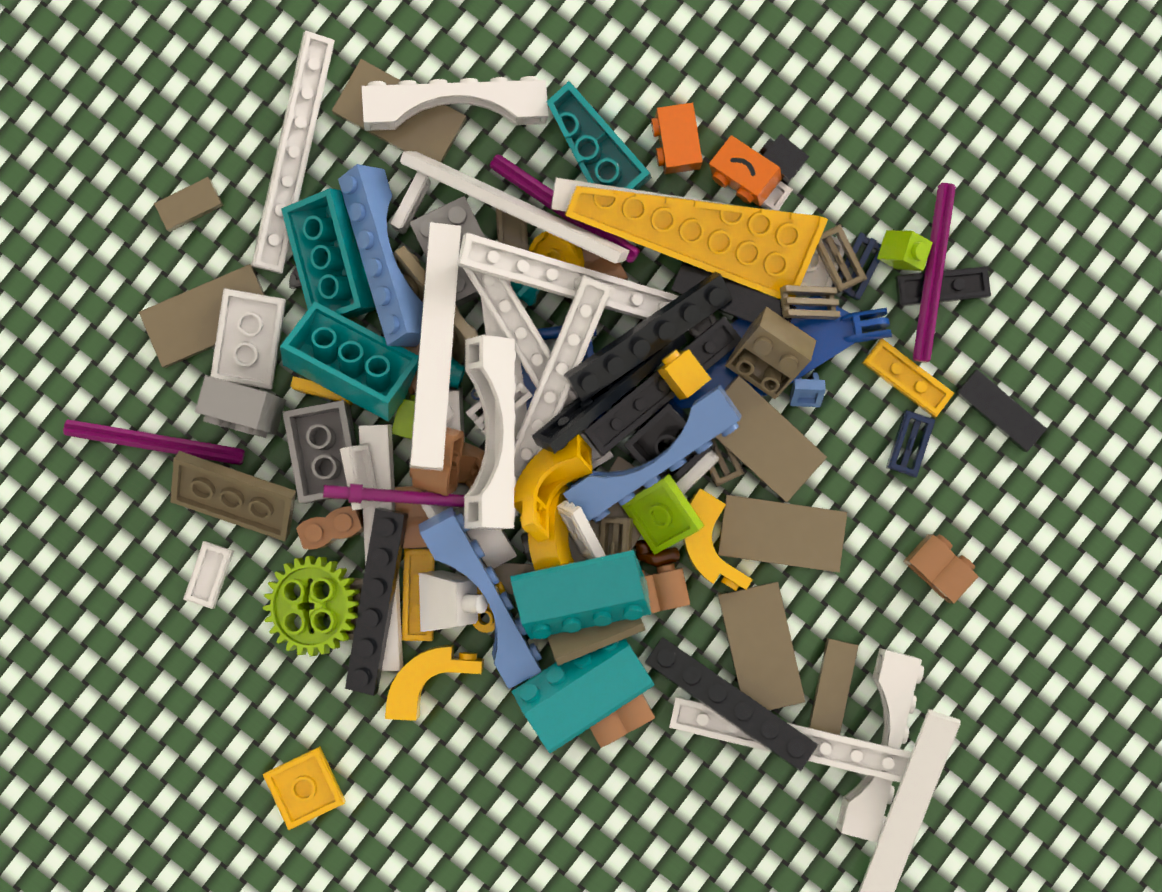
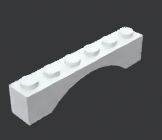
M535 76L522 77L520 81H508L505 77H496L490 79V82H478L475 78H465L460 80V83H447V80L434 79L429 81V84H417L413 80L400 81L399 85H386L383 81L369 82L368 86H361L365 131L395 130L407 119L421 111L448 104H467L486 108L504 116L515 125L546 124L548 118L546 80H538V77Z
M480 335L465 340V371L473 382L481 401L485 417L486 440L480 471L472 487L464 497V529L501 530L514 528L516 515L514 507V487L516 484L514 475V456L516 453L514 444V425L516 422L514 412V394L516 391L514 381L515 339Z
M879 648L872 678L879 691L883 706L884 729L881 745L901 749V745L907 742L909 736V726L906 724L909 713L913 714L916 707L917 698L914 696L916 683L920 684L922 681L924 666L921 665L922 660L917 657ZM866 775L853 790L843 796L836 828L842 834L878 842L879 835L887 818L884 816L886 806L892 803L894 797L893 781Z

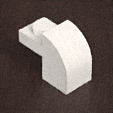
M464 507L457 509L459 514L462 513L464 515ZM470 529L467 531L471 541L477 539L483 549L485 556L482 559L487 567L492 566L495 569L517 556L503 529Z

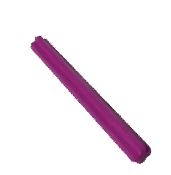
M499 154L494 156L490 162L492 170L551 209L552 189ZM551 209L568 222L630 250L625 261L633 263L638 257L640 250L624 238L565 216L566 211Z
M941 183L937 189L930 241L933 243L927 258L913 352V360L922 363L929 362L932 355L956 186L951 183Z
M69 419L65 421L63 428L65 436L177 454L178 451L202 459L237 465L243 463L245 451L240 448Z

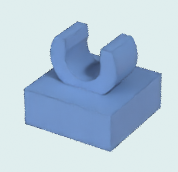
M813 372L812 379H802V377L794 379L790 393V406L821 407L826 390L825 380H819V375Z

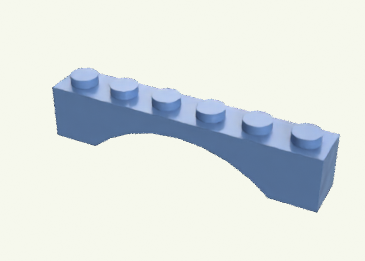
M356 164L342 175L338 181L387 346L415 347L420 344L423 302L405 280L391 250L387 233V213L392 193L384 169Z
M719 384L694 401L682 432L671 446L659 456L643 465L627 470L611 472L592 471V474L582 477L567 487L563 495L569 503L582 508L588 522L593 519L597 523L610 513L608 508L617 502L620 506L626 504L636 496L634 494L635 490L641 486L648 489L661 479L660 473L668 468L671 472L677 470L687 462L685 459L687 455L693 451L698 455L712 446L711 439L720 433L725 437L739 427L737 422L741 420V414Z
M450 507L420 523L419 531L434 559L450 565L467 576L487 599L495 621V636L492 648L493 661L506 686L510 689L542 672L538 661L543 658L536 644L533 642L529 645L525 638L527 633L521 624L520 617L517 619L513 617L510 610L514 606L506 591L503 593L499 592L496 584L500 581L493 567L489 566L486 568L481 558L485 554L477 539L474 541L470 540L466 532L470 529H464V515L462 513L456 515L453 507Z

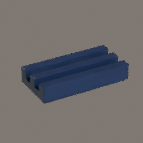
M862 232L858 234L852 246L856 255L862 243L867 245L859 260L861 267L863 268L872 249L877 250L865 273L867 279L860 283L856 292L851 290L852 287L842 291V293L857 301L863 295L880 262L877 257L882 245L877 243V240L866 237ZM846 258L844 262L849 269L851 264L848 258ZM839 271L838 274H839L841 280H843L844 277H843L841 271ZM853 271L851 276L852 278H856L857 276Z
M908 410L904 411L886 465L887 469L917 478L935 419ZM910 419H914L900 465H898L896 462ZM923 422L926 424L910 469L907 468V464L920 424Z

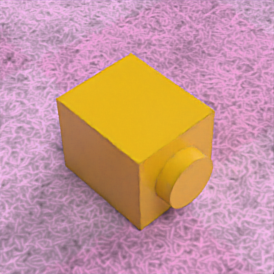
M675 349L661 360L664 365L657 370L679 400L689 398L711 380L689 349L681 352Z

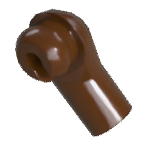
M644 539L637 541L634 545L637 559L652 566L658 567L680 561V553L677 547L664 549L654 555Z

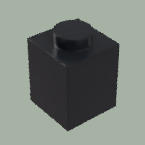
M782 134L775 141L770 138L759 151L762 156L780 167L781 181L786 185L789 184L809 158L806 153Z

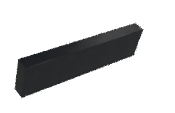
M682 262L671 291L682 295L713 273ZM723 278L733 300L720 308L719 311L751 324L766 306L783 317L780 300ZM789 305L790 309H796L795 306ZM784 318V319H786L787 321L791 322V319H792V318Z

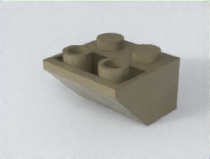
M766 306L748 327L725 366L773 399H776L811 361L817 340Z

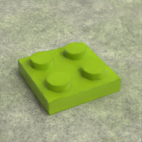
M670 474L661 478L648 489L644 488L635 493L636 496L622 505L629 518L633 519L634 525L654 555L696 533L704 526Z

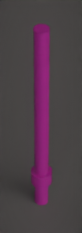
M350 484L349 487L324 485L323 498L349 499L348 503H361L364 500L464 507L465 495L460 494L445 496L431 492L363 488V484Z

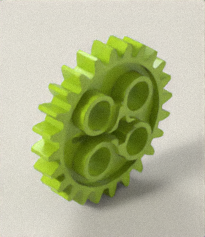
M306 556L305 561L303 558H295L294 565L292 563L283 564L285 572L276 571L274 573L279 580L278 582H268L273 592L264 594V597L271 600L270 605L263 606V610L271 611V616L267 617L264 621L274 623L269 633H280L277 639L278 644L288 641L287 651L297 648V655L299 656L306 655L307 651L309 657L317 656L319 652L323 655L330 653V648L339 649V640L348 641L350 639L346 630H355V625L351 623V619L358 618V613L353 610L354 607L359 606V601H354L353 596L357 595L360 591L359 589H350L349 586L355 579H344L347 569L340 568L336 570L337 561H329L327 563L326 557H318L316 560L315 556ZM325 582L329 585L330 589L327 597L322 592V586ZM296 584L299 585L301 590L299 598H296L294 595ZM310 603H314V609H310ZM326 613L331 620L329 628L325 627L323 623V617ZM297 615L300 616L302 621L300 629L295 625V617Z

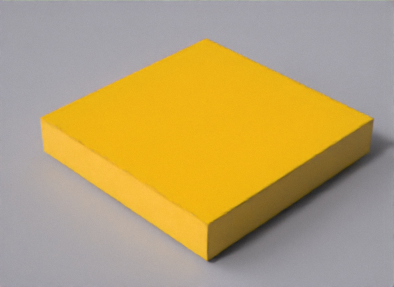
M320 746L262 774L288 831L346 802Z

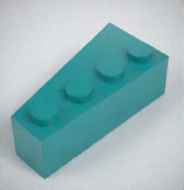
M570 81L546 101L587 182L639 190L652 178L646 167Z

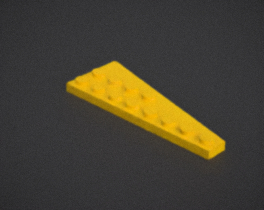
M578 185L575 186L565 212L567 217L711 273L717 272L724 278L781 299L780 288L782 286L801 285L828 219L817 215Z

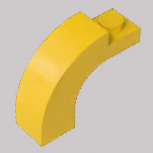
M579 434L570 440L566 447L555 454L545 449L538 452L526 465L514 488V507L521 514L520 523L523 530L528 532L537 542L549 539V508L556 493L567 483L593 473L592 449Z
M566 485L556 493L549 508V539L537 542L528 533L529 551L535 571L575 563L569 547V531L557 510L559 504L565 500L568 501L563 495L567 489Z
M699 488L689 504L704 526L696 533L683 539L686 554L693 567L710 583L714 584L720 574L724 576L721 582L733 590L737 591L739 586L747 590L753 579L724 562L716 553L712 542L714 524L726 504Z
M454 645L433 647L416 655L398 672L391 684L387 696L385 719L416 721L420 717L423 687L431 677L446 672L482 674L484 659L477 658V653L459 652V657H454Z

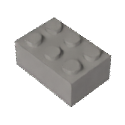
M465 196L409 222L426 258L430 222L461 226L460 249L463 235L466 233L485 238ZM458 266L455 302L457 307L480 297L464 268Z
M205 375L195 413L203 414L204 422L266 438L267 433L277 435L286 400L265 391Z
M342 400L283 411L298 502L307 504L334 499L323 498L324 485L347 487L340 449L357 445L350 404Z

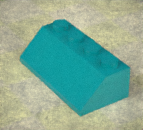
M329 188L281 208L307 309L315 301L348 319L376 310L342 191Z
M315 301L280 346L283 366L388 422L404 401L418 369V355L401 346H387L384 337Z
M634 550L510 576L521 624L530 639H545L550 635L563 632L574 633L583 628L607 626L612 622L626 619L637 620L642 616L651 614L647 581Z
M625 638L559 666L557 663H554L511 692L547 751L552 753L655 686Z

